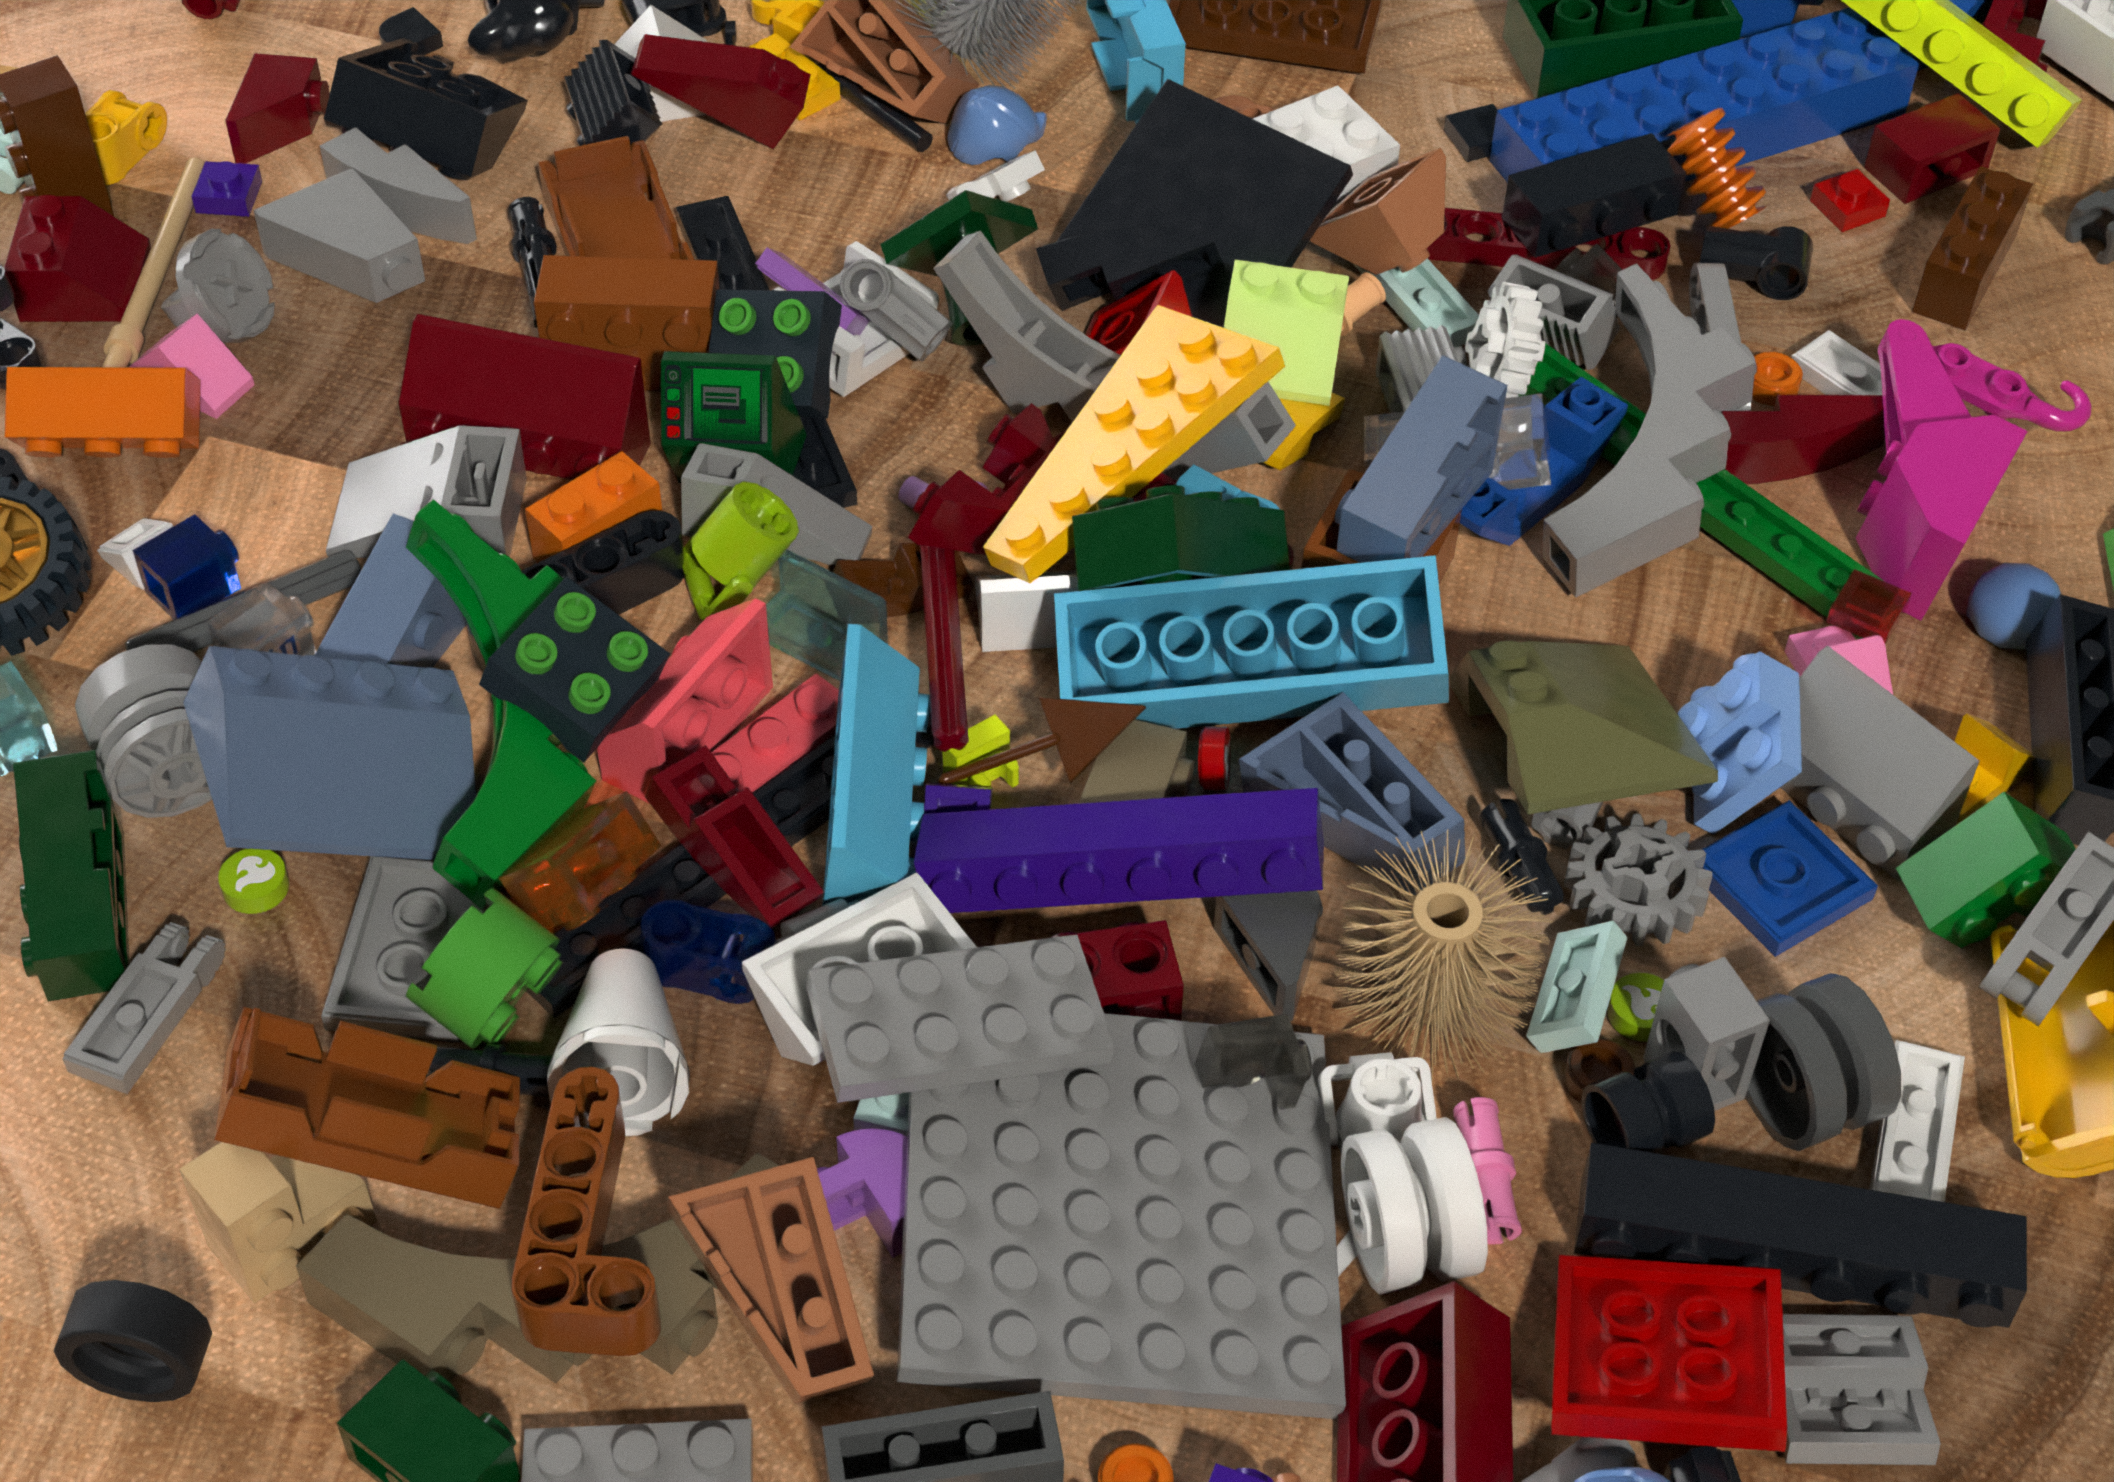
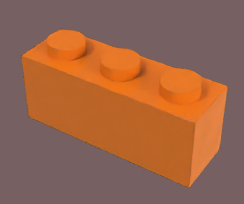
M7 367L5 438L25 448L26 455L34 457L62 456V448H84L85 455L100 458L120 457L121 448H143V455L149 457H179L180 449H199L201 379L186 368Z

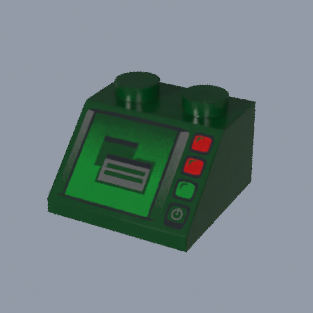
M664 351L661 359V446L678 483H681V477L699 443L759 454L793 476L807 434L776 356Z

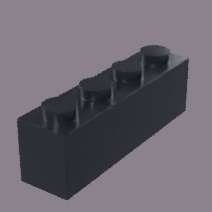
M2060 594L2025 641L2032 755L2035 757L2033 760L2035 812L2065 831L2073 844L2079 845L2088 831L2105 842L2114 831V609Z

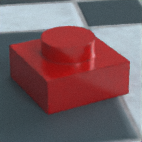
M1855 169L1814 184L1810 202L1841 232H1845L1886 217L1890 199L1859 169Z

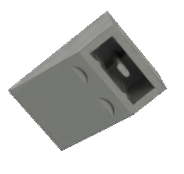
M457 426L349 462L326 547L327 556L343 550H350L356 558H368L393 513L414 521L416 513L434 499L448 512L462 517L470 525L473 532L495 551L510 557L527 480L520 429Z

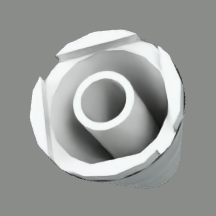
M613 949L599 955L589 968L549 1063L547 1084L550 1102H552L553 1093L558 1081L568 1072L581 1067H596L606 1070L614 1076L619 1086L625 1122V1136H639L652 1131L653 1121L662 1118L670 1112V1120L681 1111L689 1094L690 1074L655 964L648 956L639 951ZM589 1123L587 1124V1126H585V1127H583V1128L590 1129V1128H589Z

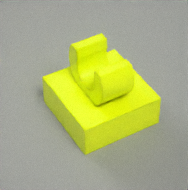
M996 714L968 728L969 742L962 750L951 748L946 752H942L943 773L1010 749V730ZM1015 760L952 784L991 787V781L1002 777L1013 788L1019 785L1018 762Z

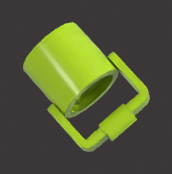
M750 482L736 484L683 547L684 563L682 568L685 574V581L700 619L705 620L707 616L741 604L752 592L753 587L757 585L796 539L799 529L794 514L784 501L769 489ZM710 576L721 584L726 585L717 597Z

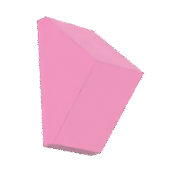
M198 313L166 334L129 366L130 368L188 369L201 379L200 411L215 419L221 416L255 385L251 374Z

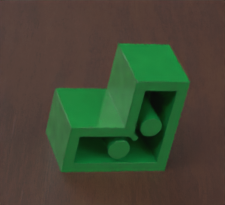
M2002 792L1896 867V870L1928 929L1962 949L1968 944L1979 942L1990 936L1996 930L1997 924L2014 912H2018L2027 918L2076 848L2065 831L2007 793Z

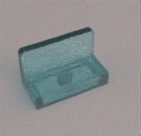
M789 550L785 551L778 559L781 590L766 604L769 645L840 681L848 624L862 625L888 644L887 607L883 597Z

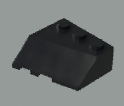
M406 37L338 58L324 120L342 126V133L356 127L369 139H375L390 145V152L406 144L423 159L439 164V171L456 179L468 180L493 168L522 117L528 101L482 76L468 73L458 76L452 73L454 62L441 55H433V57L417 55L419 44Z

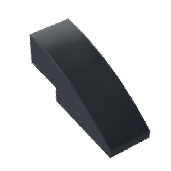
M1141 226L1107 229L1069 237L1036 248L1047 284L1062 311L1109 292H1112L1117 301L1172 270H1175L1181 276L1183 284H1186L1225 268L1211 232L1177 227Z

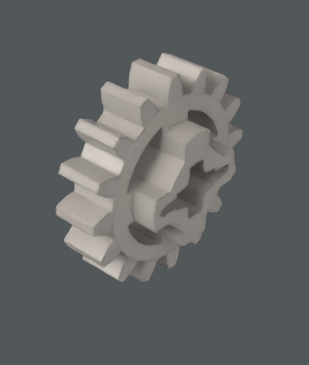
M1633 814L1630 826H1622L1614 816L1607 817L1604 832L1595 827L1588 826L1585 829L1582 843L1574 842L1572 845L1564 880V887L1572 889L1569 904L1572 909L1588 908L1585 925L1587 926L1614 921L1622 931L1632 933V939L1636 946H1643L1646 934L1654 933L1663 944L1670 943L1674 927L1688 934L1692 930L1695 916L1702 917L1705 912L1710 894L1708 891L1713 877L1712 871L1703 869L1706 859L1705 851L1687 850L1691 835L1686 831L1674 837L1666 834V820L1660 819L1653 828L1644 826L1640 814ZM1603 862L1602 870L1596 871L1595 869ZM1680 887V892L1672 898L1674 888Z

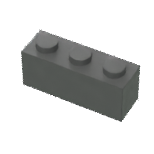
M1050 1391L822 1426L828 1482H1063L1064 1457Z

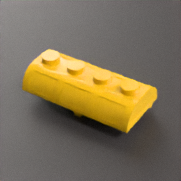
M2114 920L2039 1026L2021 1016L2024 1010L2022 1007L2002 994L1997 998L2013 1140L2021 1149L2022 1161L2025 1165L2037 1173L2051 1177L2079 1178L2114 1169ZM2009 925L2000 927L1991 933L1993 964L1998 960L2019 929L2015 930ZM2027 957L2017 969V972L2038 986L2042 985L2050 973Z

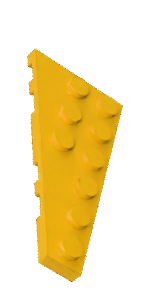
M1157 305L983 546L990 565L1030 584L1075 547L1072 516L1097 511L1096 502L1099 500L1115 497L1132 498L1285 367L1279 347Z

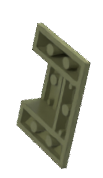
M1500 641L1493 644L1490 648L1468 651L1450 675V686L1468 716L1493 713L1507 735V781L1527 814L1718 782V770L1629 646L1540 641Z

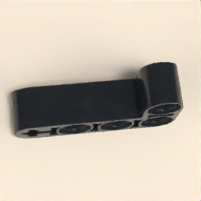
M647 511L522 570V573L531 580L548 565L563 579L567 576L612 611L620 615L681 583L685 577L682 568L684 548L681 525L678 519L670 513ZM466 620L472 655L476 663L484 671L486 667L485 661Z

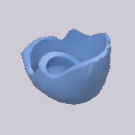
M988 85L971 89L962 95L956 105L948 130L947 142L953 155L966 164L979 165L994 158H1003L1008 162L1016 158L1026 145L1037 142L1043 136L1047 114L1041 111L1034 112L1019 94L1002 86Z

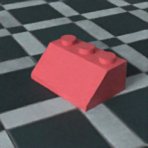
M754 598L707 616L690 636L686 635L679 640L656 683L623 715L598 746L597 752L602 781L649 803L645 795L652 776L705 745L713 752L727 741L773 688L766 603Z

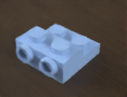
M1761 651L1756 654L1750 653L1738 657L1733 663V669L1729 670L1717 684L1695 690L1691 695L1690 702L1686 703L1677 713L1718 770V782L1692 786L1694 793V825L1713 835L1802 772L1799 673Z

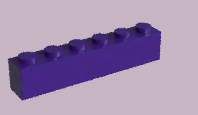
M1318 788L923 814L914 866L916 873L920 875L949 913L1323 890L1324 838Z

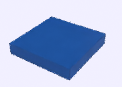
M1790 800L1701 849L1706 853L1703 869L1712 871L1713 876L1709 891L1774 957L1873 900L1878 887L1862 869Z

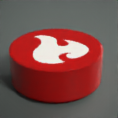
M1205 726L1204 730H1201L1199 739L1198 772L1200 786L1204 790L1227 791L1231 766L1229 728Z

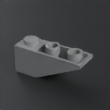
M699 443L681 477L683 536L692 537L736 484L750 482L769 489L781 498L791 509L798 522L799 533L782 555L819 561L831 566H836L838 560L861 559L872 535V526L759 454Z

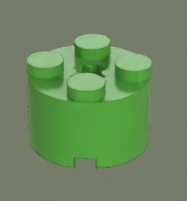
M494 888L489 889L484 894L487 905L490 907L482 913L472 905L448 931L421 968L429 973L431 978L424 990L422 991L415 984L411 983L406 992L408 1000L472 1049L477 1047L482 1041L486 1044H499L519 1019V1016L516 1014L517 1010L514 1008L515 1004L528 988L538 995L551 981L563 963L559 960L561 954L555 950L560 939Z

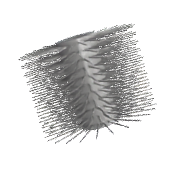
M906 0L904 1L913 8L899 3L926 21H922L903 11L900 12L931 27L930 29L906 22L933 32L932 35L935 36H918L937 38L942 43L933 51L945 45L952 51L950 64L954 52L961 57L966 74L968 75L963 58H965V61L968 59L980 78L970 61L972 59L994 86L995 84L983 71L980 64L1003 87L1005 86L997 79L995 73L1002 79L1004 78L988 63L997 68L1007 80L1006 76L1011 77L999 69L995 63L999 64L1016 79L1010 73H1014L1013 71L1015 70L1007 63L1011 64L1020 74L1022 73L1013 65L1014 63L1009 57L1023 69L1025 68L1021 65V60L1025 61L1010 49L1015 50L1029 62L1022 55V51L1027 55L1029 54L1021 47L1025 48L1033 57L1035 56L1029 51L1031 49L1024 45L1023 41L1030 47L1032 46L1029 43L1035 48L1037 47L1033 44L1035 42L1024 33L1030 34L1041 44L1036 39V35L1040 38L1042 37L1034 30L1042 32L1048 37L1050 36L1038 29V26L1034 24H1038L1048 34L1050 33L1045 29L1048 25L1039 19L1038 16L1043 17L1049 24L1053 23L1049 17L1059 24L1048 15L1051 13L1061 23L1056 17L1057 15L1050 11L1043 3L1047 6L1049 5L1059 15L1061 14L1058 11L1062 14V11H1064L1052 0L1048 1L1057 8L1051 6L1045 0H1033V2L1031 0H924L926 3L918 0L922 5L909 0L925 13ZM1056 0V1L1059 2L1067 11H1069V10L1065 7V6H1066L1065 4H1063V3L1060 2L1059 0ZM1040 6H1042L1043 8H1045V9L1048 10L1049 12H1047V11L1041 9ZM1034 7H1036V8H1038L1039 10H1041V11L1045 14L1046 17H1044V16H1043L1037 9H1035ZM1028 13L1037 18L1042 24L1035 21ZM1021 24L1025 25L1032 33L1034 32L1035 34L1033 35L1030 32H1028ZM1015 30L1024 35L1028 40L1022 38ZM1008 41L1012 42L1018 48V50L1015 49ZM1001 46L1011 52L1013 56L1008 54ZM994 57L998 58L1004 64V66L1001 65ZM984 64H986L989 67L992 73L985 67Z

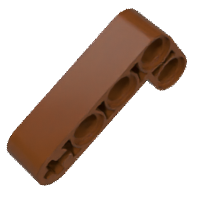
M581 1067L568 1072L558 1081L554 1090L512 1275V1294L521 1332L525 1340L534 1347L547 1351L631 1356L648 1350L657 1341L661 1332V1315L655 1278L647 1266L640 1261L630 1258L601 1256L625 1141V1122L618 1083L613 1075L604 1069L596 1067ZM589 1123V1128H590V1129L583 1128V1127L587 1126V1124ZM585 1172L580 1176L569 1177L570 1175L575 1173ZM561 1235H573L567 1239L554 1240V1238ZM549 1298L561 1299L551 1305H539L540 1302ZM622 1304H636L635 1307L628 1310H613Z

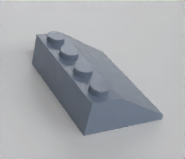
M209 646L183 701L226 847L435 860L444 836L476 798L470 714L452 670Z

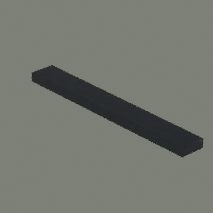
M729 196L676 207L678 225L685 242L688 243L694 260L717 261L720 290H769L762 271L755 264L757 260ZM800 416L807 436L793 476L843 508L858 505L857 489L826 418Z
M929 708L927 732H916L915 747L928 749L934 744L931 708ZM835 735L753 792V795L791 847L829 820ZM680 844L555 932L554 935L560 939L555 950L561 954L559 960L563 963L551 981L538 995L529 988L526 992L551 1016L556 1018L575 1004L589 968L599 955L613 949H632L644 954L727 893L695 861L685 847Z

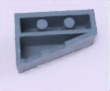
M1442 355L1355 489L1347 491L1341 499L1335 513V522L1340 524L1336 551L1360 563L1422 557L1492 473L1508 385Z
M394 513L392 514L314 656L433 668L467 625L464 615L441 582L406 548L413 520Z
M1344 692L1239 759L1243 793L1318 788L1324 847L1368 870L1364 867L1365 865L1380 875L1372 868V866L1375 867L1391 881L1381 870L1382 867L1400 887L1391 873L1392 870L1407 892L1409 891L1401 874L1374 851H1378L1394 865L1384 854L1385 852L1404 873L1393 856L1394 854L1411 880H1413L1404 861L1405 858L1419 888L1422 890L1417 870L1396 840V837L1414 864H1416L1406 843L1408 842L1426 878L1418 851L1419 847L1431 884H1433L1431 865L1420 831H1422L1428 852L1431 855L1436 876L1437 869L1432 838L1434 839L1441 878V863L1442 877L1444 873V846L1446 871L1447 830L1449 872L1454 869L1459 840L1456 868L1464 863L1465 831L1463 817ZM1421 878L1423 887L1425 886V888H1426L1427 886H1426V884L1424 883V881H1423L1422 878ZM1405 879L1411 894L1416 895L1413 886Z

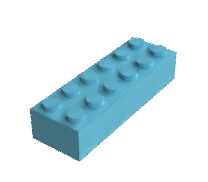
M1436 555L1054 593L1060 699L1146 706V709L1135 720L1179 729L1305 717L1342 692L1361 711L1449 703V673Z

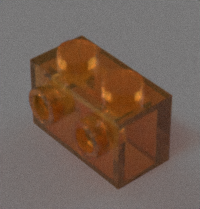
M625 791L572 814L499 879L515 904L543 927L549 929L562 924L566 931H569L593 918L600 911L601 908L598 904L605 897L616 893L631 883L637 877L635 870L662 845L628 792Z

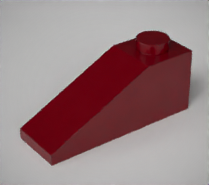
M645 34L640 41L631 73L632 76L773 150L803 110L811 74L798 68L793 62L781 59L764 49Z

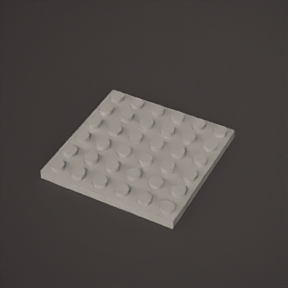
M1104 1013L1115 1045V1051L1110 1064L909 1092L897 1382L1030 1394L1050 1391L1051 1395L1338 1419V1414L1342 1413L1346 1406L1330 1128L1329 1123L1325 1121L1318 1087V1076L1326 1068L1324 1035Z

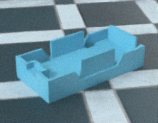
M1087 0V12L1099 40H1103L1092 42L1091 48L1109 90L1126 89L1125 119L1126 121H1134L1137 124L1167 79L1183 86L1186 43L1166 0Z

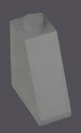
M353 168L253 210L263 253L273 261L375 303L425 282L418 239Z

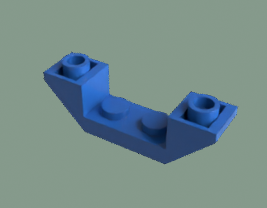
M1583 377L1578 378L1545 405L1539 440L1492 479L1488 477L1462 508L1460 524L1481 537L1508 546L1512 545L1583 485L1626 415L1628 404Z

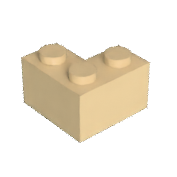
M220 1142L179 1169L208 1247L253 1303H256L274 1290H281L293 1284L299 1278L296 1265L346 1214L369 1226L377 1222L366 1183L356 1174L278 1155L269 1159L264 1152Z

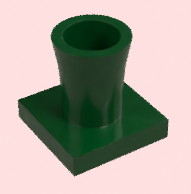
M965 190L880 245L886 264L939 277L933 268L966 235L981 231L999 255L1000 252L1038 230L1033 211L1030 208ZM942 282L948 306L949 320L953 323L950 327L953 342L963 346L984 344Z

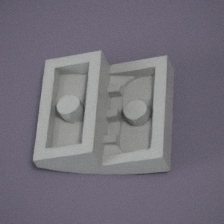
M1783 1314L1787 1439L1786 1449L1783 1454L1786 1464L1936 1465L1941 1443L1924 1392L1928 1365L1912 1316Z

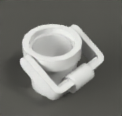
M1392 1052L1350 1056L1349 1064L1328 1066L1318 1076V1087L1325 1121L1329 1123L1330 1145H1337L1341 1154L1343 1141L1349 1135L1385 1129L1401 1144L1405 1129L1412 1123L1437 1119L1430 1067L1422 1058L1394 1059ZM1351 1080L1346 1097L1342 1101L1335 1117L1331 1082Z

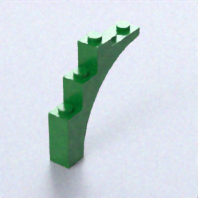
M434 499L416 513L406 548L441 582L462 612L486 665L492 654L560 584L563 578L546 565L530 580L522 573L513 559L495 551L473 532L470 525L462 517L448 512ZM492 695L494 704L493 751L486 779L474 802L444 836L432 868L482 910L487 906L484 894L491 888L496 889L500 893L584 810L597 782L596 779L588 774L586 767L576 756L568 752H562L557 748L561 742L544 724L520 707L508 701L498 699L494 695Z

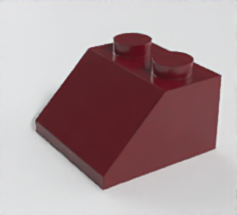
M25 196L4 266L15 292L13 303L19 322H121L151 250L149 238L82 196Z

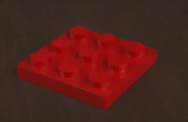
M1559 1255L1551 1435L1785 1452L1787 1409L1781 1269Z

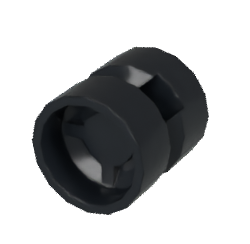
M1672 1051L1646 1061L1642 1066L1634 1069L1633 1075L1629 1072L1621 1071L1593 1082L1583 1089L1581 1099L1583 1116L1594 1143L1661 1154L1663 1146L1665 1148L1670 1146L1682 1147L1707 1137L1714 1129L1715 1111L1710 1091L1700 1071L1681 1052Z

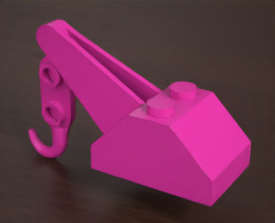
M1899 319L1889 324L1878 346L1886 455L1877 473L1887 477L1884 484L1874 479L1862 499L1857 512L1867 517L1856 536V540L1872 573L1905 595L1901 611L1921 621L2028 432L2004 419L2018 418L2028 420L2052 431L2069 432L2082 427L2091 416L2092 405L2088 395L2079 386L2069 380H2065L2061 383L2060 388L2071 397L2075 408L2071 411L2058 409L2040 400L2032 393L2024 378L2018 373L2011 370H2003L1971 354L1967 348L1959 344L1948 343L1932 346L1921 326L1910 320ZM1962 399L1981 408L1987 416L1971 417Z

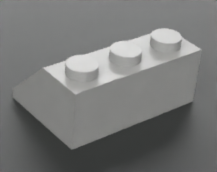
M1826 646L1818 652L1799 677L1802 772L1780 788L1808 809L1820 823L1829 826L1856 847L1869 862L1878 865L1899 882L1902 879L1896 867L1956 826L1980 760L1831 647Z

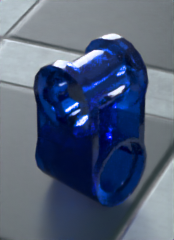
M665 900L656 903L648 908L641 922L643 954L648 956L655 964L663 987L678 988L709 995L718 1000L733 1004L749 1003L755 999L742 970V962L774 946L776 936L768 924L747 914L725 913L691 905L681 900ZM739 934H743V935H744V938H743L742 942H741V938H740ZM733 976H734V980H735V982H736V983H734V984L731 983V980H732V977H733Z

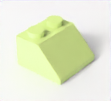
M1235 260L1224 328L1279 347L1285 367L1268 381L1278 398L1330 406L1349 276Z

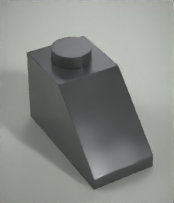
M1317 890L1216 897L1215 932L1282 1026L1293 1021L1316 948L1319 918L1323 914V906Z

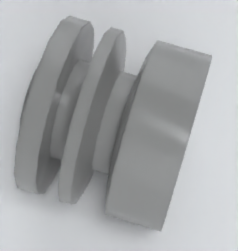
M172 644L144 645L121 652L98 666L80 687L75 703L79 725L90 749L95 750L112 799L126 812L146 818L173 817L203 806L212 800L183 704L202 661L192 651Z

